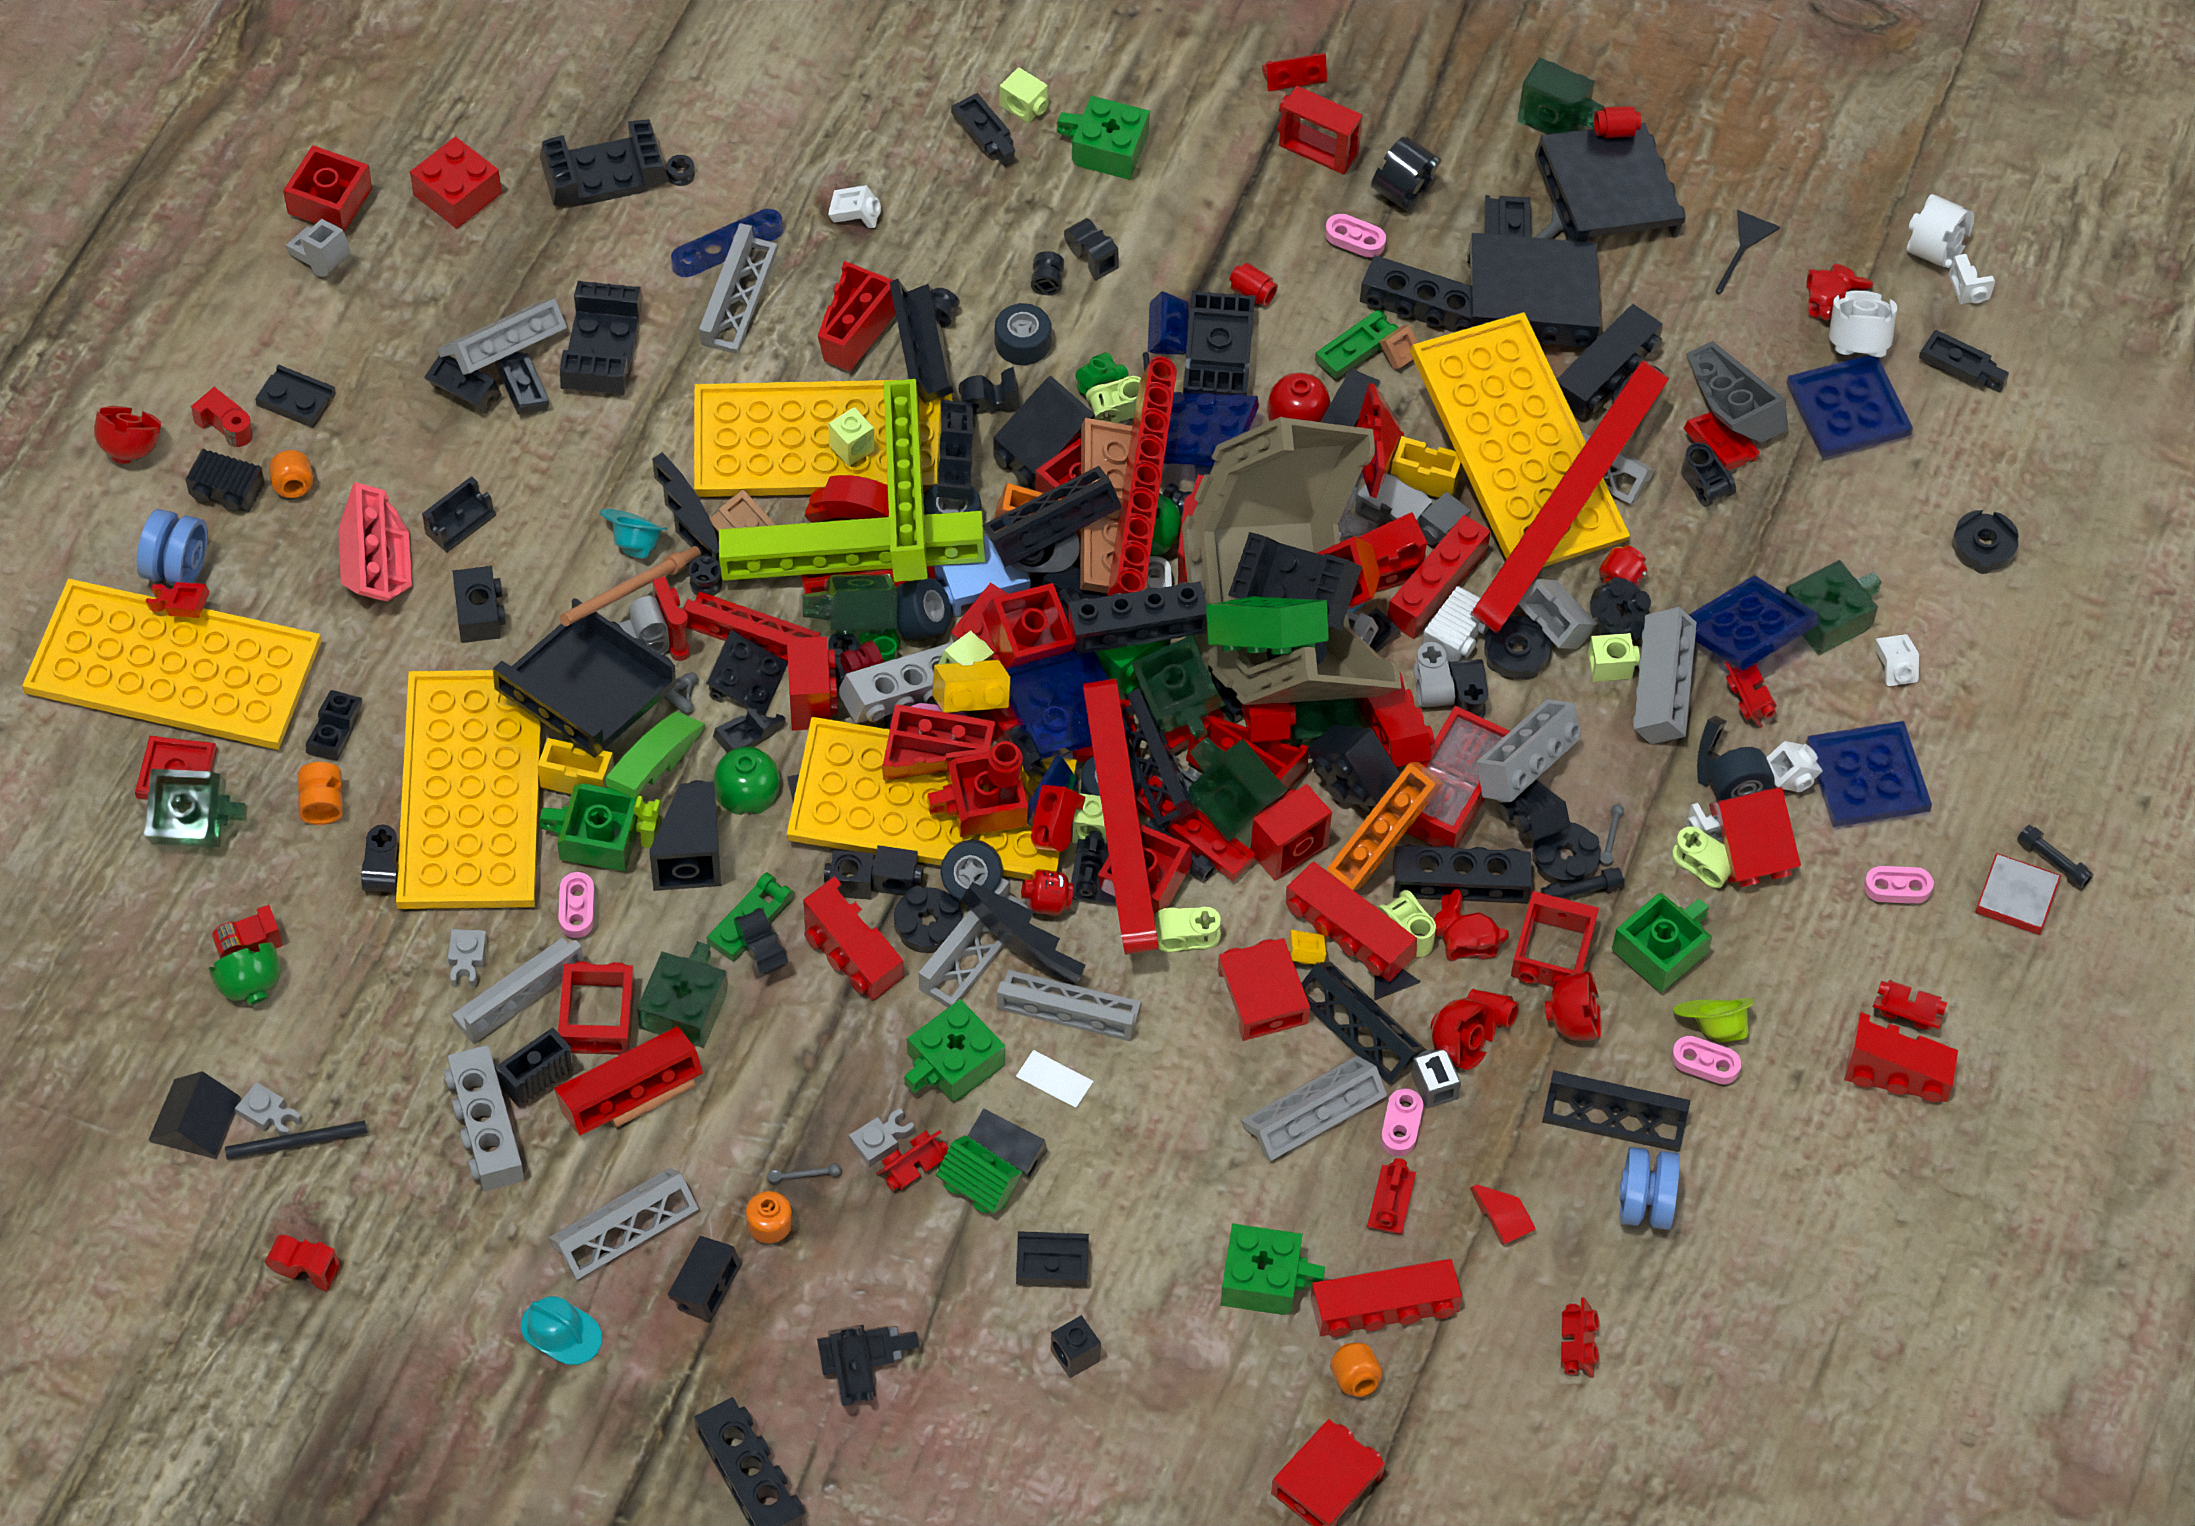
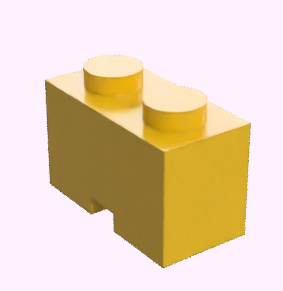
M1401 436L1392 461L1391 474L1398 477L1401 482L1409 487L1420 490L1425 494L1440 498L1444 493L1448 492L1454 496L1461 475L1462 463L1456 451L1439 447L1438 450L1426 447L1424 442Z
M999 660L973 662V665L964 666L960 663L934 665L932 695L944 713L1008 708L1010 676Z
M547 738L537 765L540 787L572 794L574 786L581 783L610 788L606 786V776L614 768L613 752L603 750L594 758L584 750L574 748L573 743Z

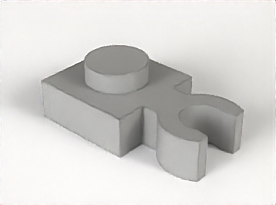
M451 930L448 963L449 966H454L450 972L452 987H457V980L461 976L469 977L470 988L476 987L477 975L474 967L484 966L487 942L486 931Z
M257 1082L235 1107L236 1115L264 1132L272 1124L275 1126L279 1136L290 1134L289 1128L283 1126L285 1122L293 1121L298 1125L302 1123L301 1116L296 1110L284 1109L286 1106L284 1098Z
M902 1109L893 1111L888 1118V1122L884 1124L876 1117L849 1135L850 1144L869 1167L898 1149L896 1138L905 1139L914 1133V1124L912 1122L903 1127L896 1124L904 1118Z

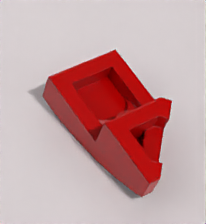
M1478 1184L1470 1187L1482 1215L1487 1214L1501 1245L1536 1230L1519 1197Z

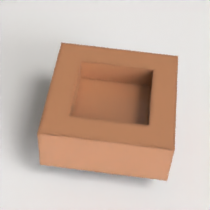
M1402 325L1379 341L1393 369H1400L1413 360L1409 349L1413 344L1418 343L1409 325Z

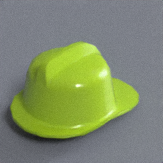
M1752 998L1692 1000L1674 1006L1673 1012L1684 1017H1695L1702 1033L1709 1039L1716 1042L1741 1040L1748 1036L1747 1008L1753 1005L1755 1001Z

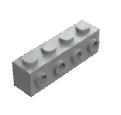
M1680 607L1645 615V624L1642 631V653L1639 660V683L1636 688L1637 703L1633 725L1634 730L1651 745L1686 737L1697 622Z
M1546 699L1476 762L1482 797L1496 799L1499 802H1512L1581 739V727L1578 723L1575 703Z

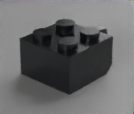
M1332 724L1306 749L1313 760L1312 765L1314 769L1327 782L1331 796L1339 802L1359 804L1367 815L1371 813L1400 776L1399 771L1376 734L1369 728Z

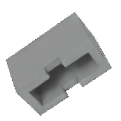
M1387 474L1377 498L1370 497L1366 484L1357 493L1355 513L1377 525L1379 521L1387 524L1413 512L1420 525L1421 514L1432 505L1433 500L1428 498L1424 492L1404 484L1395 475Z
M1536 579L1518 603L1533 621H1537L1543 627L1542 631L1558 648L1578 649L1598 626L1557 580Z

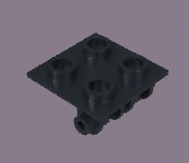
M730 630L706 683L709 685V696L717 701L722 700V697L729 696L748 708L756 709L757 713L764 716L788 662Z
M1090 831L1085 839H1078L1071 883H1073L1072 899L1117 905L1116 897L1102 891L1098 874L1109 856L1108 845L1099 831Z

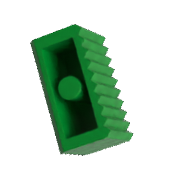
M964 1135L950 1144V1148L941 1162L936 1177L944 1181V1187L948 1191L955 1194H963L973 1200L972 1205L977 1210L994 1214L1005 1208L1022 1171L1016 1169L1015 1166L1011 1165L1010 1162H1006L1003 1158H999L993 1151L983 1147L976 1140L971 1139L970 1136Z

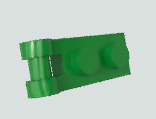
M1376 310L1315 352V361L1332 377L1338 379L1381 349L1382 346L1379 341L1399 327L1396 324H1390L1387 321V316L1380 310Z
M768 872L764 873L757 881L756 886L706 937L707 944L734 962L746 950L739 939L734 918L754 912V909L761 907L769 923H771L791 902L795 892L786 885L780 886L776 883V878ZM767 894L774 897L770 903L763 900Z

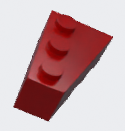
M843 262L840 281L834 287V298L831 306L828 305L818 333V340L825 362L851 371L896 315L889 283L893 281L892 279L852 263Z
M1413 512L1357 537L1373 545L1381 575L1376 592L1404 585L1424 561L1427 541Z
M895 704L882 766L883 780L947 772V763L957 757L989 752L993 747L995 737V721Z
M1209 716L1191 734L1186 761L1258 807L1263 808L1276 804L1304 775L1309 754L1306 751L1308 746L1302 744L1300 748L1281 743L1280 740L1250 742L1247 727Z
M834 876L803 899L804 936L814 949L820 948L826 954L828 962L836 971L842 970L849 977L852 987L858 993H865L874 1001L904 977L903 959L877 927L871 930L858 916L862 909L856 901L850 905L845 900L838 888L841 886V883Z
M1860 1012L1849 1048L1844 1081L1853 1082L1860 1087L1872 1086L1886 1089L1897 1095L1909 1094L1919 1096L1930 1102H1947L1953 1087L1958 1050L1921 1035L1917 1036L1916 1040L1899 1033L1900 1027L1891 1023L1887 1025V1028L1870 1022V1015Z

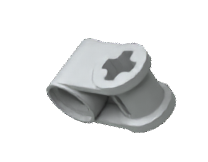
M1436 642L1424 643L1417 651V661L1414 665L1419 707L1454 705L1455 688L1453 678L1450 675L1445 648Z

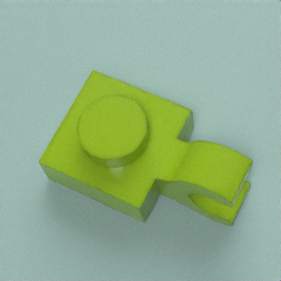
M637 796L633 809L634 813L638 816L636 832L641 833V846L651 848L662 823V802L656 799L655 802L648 801V804L643 802L642 796Z

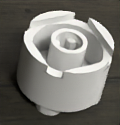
M1931 194L1921 214L1915 213L1910 221L1908 229L1913 233L1906 251L1938 266L1951 267L1954 256L1961 255L1965 248L1961 244L1964 234L1970 237L1974 224V213L1967 208Z
M1869 291L1846 292L1845 298L1839 299V295L1836 296L1833 302L1829 339L1836 345L1835 350L1845 355L1858 352L1868 353L1874 357L1885 356L1887 349L1891 347L1897 315L1896 303L1891 299L1889 304L1881 301V294Z

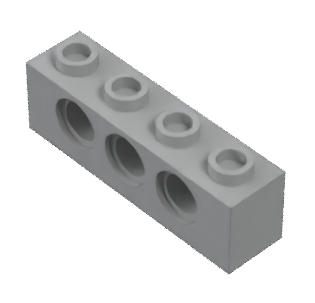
M955 642L847 673L838 694L856 724L866 721L876 722L884 716L892 714L895 704L911 707L918 703H937L932 695L934 665H938L944 650Z
M486 1045L447 1055L450 1069L443 1070L448 1090L455 1089L457 1099L452 1100L456 1120L463 1119L466 1127L460 1130L464 1149H472L474 1159L468 1160L472 1179H480L483 1192L524 1181L521 1160L489 1046ZM473 1086L481 1087L479 1090L474 1092L467 1091L470 1087ZM480 1116L490 1117L486 1121H476ZM489 1146L498 1147L496 1150L491 1152L484 1151V1149Z

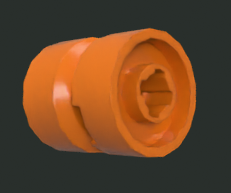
M312 762L302 766L297 772L299 818L306 823L314 825H327L336 822L343 815L341 769L337 765L328 762Z

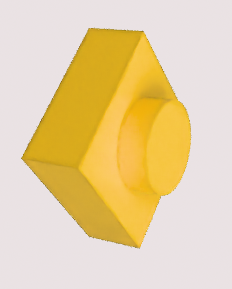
M1297 930L1290 931L1288 949L1293 961L1304 965L1324 962L1326 948L1323 935Z

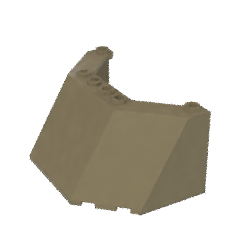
M1279 417L1216 446L1212 455V459L1215 460L1210 475L1204 474L1194 497L1198 502L1193 515L1186 516L1182 526L1187 582L1201 581L1206 604L1234 600V598L1228 596L1249 532L1267 536L1279 543L1314 553L1340 543L1338 523L1363 467L1367 466L1375 455L1373 429ZM1348 612L1345 615L1341 631L1328 627L1329 641H1325L1327 655L1318 666L1315 648L1303 647L1268 661L1266 652L1248 653L1247 647H1243V650L1222 651V645L1208 644V633L1193 636L1195 656L1202 663H1207L1213 669L1212 673L1226 687L1232 688L1237 693L1236 698L1243 705L1380 697L1401 689L1400 671L1396 662L1382 659L1350 628Z

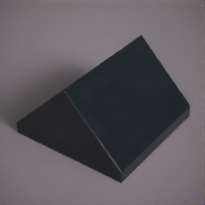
M203 1071L176 1078L171 1085L149 1141L217 1159L236 1113L235 1107L240 1103L241 1097Z

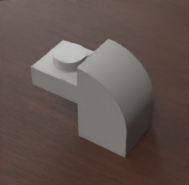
M323 219L312 228L307 226L286 244L288 253L309 264L314 275L319 277L327 276L350 255V247L344 231Z

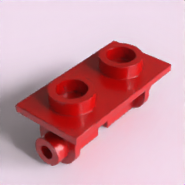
M1313 53L1310 56L1274 62L1268 61L1265 65H1262L1263 76L1267 77V91L1327 82L1326 53Z
M1745 657L1738 662L1739 666L1735 668L1728 661L1725 662L1730 672L1726 676V680L1734 694L1739 692L1743 700L1738 705L1747 721L1753 719L1760 728L1763 727L1759 718L1774 716L1777 705L1766 685L1757 690L1754 689V687L1765 682L1756 661L1751 660L1750 657Z
M1889 980L1888 983L1881 981L1877 994L1883 995V998L1876 996L1873 1004L1874 1008L1879 1009L1878 1012L1881 1015L1892 1019H1898L1899 1016L1910 1019L1914 1026L1925 1030H1931L1932 1027L1939 1029L1942 1017L1936 1016V1014L1944 1015L1947 1002L1941 1001L1942 997L1919 990L1916 1000L1912 1001L1909 1000L1912 987Z
M927 1130L909 1141L913 1148L903 1155L898 1149L881 1160L884 1167L877 1171L876 1175L878 1176L885 1171L888 1175L885 1182L891 1191L895 1189L902 1190L910 1182L921 1176L913 1164L918 1162L923 1171L927 1172L944 1160V1156L949 1148L943 1141L938 1143L935 1139L942 1132L939 1130L930 1136Z
M1395 1158L1393 1163L1389 1165L1382 1164L1367 1227L1402 1235L1416 1172L1409 1170L1404 1159Z
M1585 1297L1581 1298V1307L1577 1304H1567L1565 1310L1562 1311L1561 1336L1563 1338L1574 1337V1341L1561 1342L1560 1365L1564 1368L1565 1374L1576 1375L1578 1374V1369H1584L1590 1378H1594V1364H1598L1599 1361L1598 1347L1595 1343V1331L1599 1330L1600 1323L1597 1311L1592 1309Z

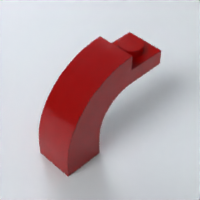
M830 476L826 487L819 488L811 494L804 516L811 523L837 517L854 519L889 517L888 485L860 476Z

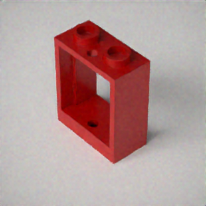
M1296 86L1290 96L1285 95L1279 106V112L1281 113V119L1277 127V132L1280 133L1279 146L1345 175L1359 154L1363 115ZM1301 118L1336 133L1337 138L1335 139L1301 124Z
M1532 891L1513 960L1511 976L1525 983H1539L1553 988L1557 981L1563 977L1583 972L1599 907ZM1534 921L1584 934L1574 970L1525 958Z
M578 961L573 964L564 963L558 1033L571 1047L573 1054L621 1055L630 1050L635 991L633 965H625L620 962H612L608 965L591 964L585 961ZM573 985L623 986L620 1026L570 1025Z

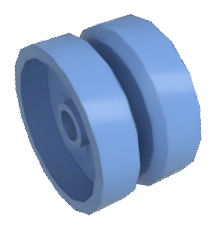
M158 508L154 510L145 523L138 545L136 562L139 577L155 582H161L163 579H166L167 584L174 586L175 582L194 583L200 573L206 554L208 530L205 520L187 515L179 520L178 515L174 512Z
M1635 1147L1628 1148L1619 1191V1201H1621L1620 1224L1638 1226L1643 1221L1646 1205H1649L1648 1219L1650 1226L1656 1229H1671L1679 1179V1153L1661 1151L1656 1156L1653 1172H1650V1154L1648 1150Z

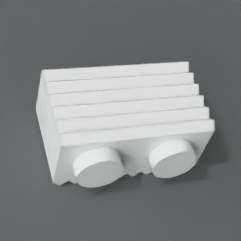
M1456 586V589L1446 600L1445 604L1436 613L1428 627L1425 628L1422 645L1427 642L1440 644L1445 648L1447 659L1450 662L1459 661L1462 655L1467 658L1475 647V638L1479 632L1484 635L1489 629L1470 615L1480 597L1460 586Z

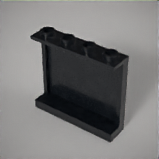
M1645 122L1641 123V129L1636 130L1634 137L1605 139L1603 136H1596L1594 129L1541 135L1534 156L1568 241L1587 242L1589 237L1663 227H1669L1673 238L1678 237L1681 226L1685 222V210L1677 201L1674 184L1667 177L1664 160L1659 157L1655 138L1652 134H1649Z
M1483 233L1471 234L1467 253V263H1470L1471 269L1470 328L1525 312L1539 344L1589 347L1597 339L1600 328L1597 243Z
M576 598L571 600L572 608L582 604ZM597 611L569 626H564L561 623L512 666L504 661H500L493 668L494 689L594 758L676 686L675 664L667 656L658 654L649 648L643 640L634 638L625 632L619 624L614 621L610 622Z

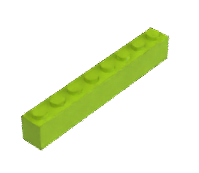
M916 379L884 381L890 553L894 582L927 579L920 412Z
M982 511L924 515L927 566L985 562ZM889 517L719 529V560L722 580L892 569Z

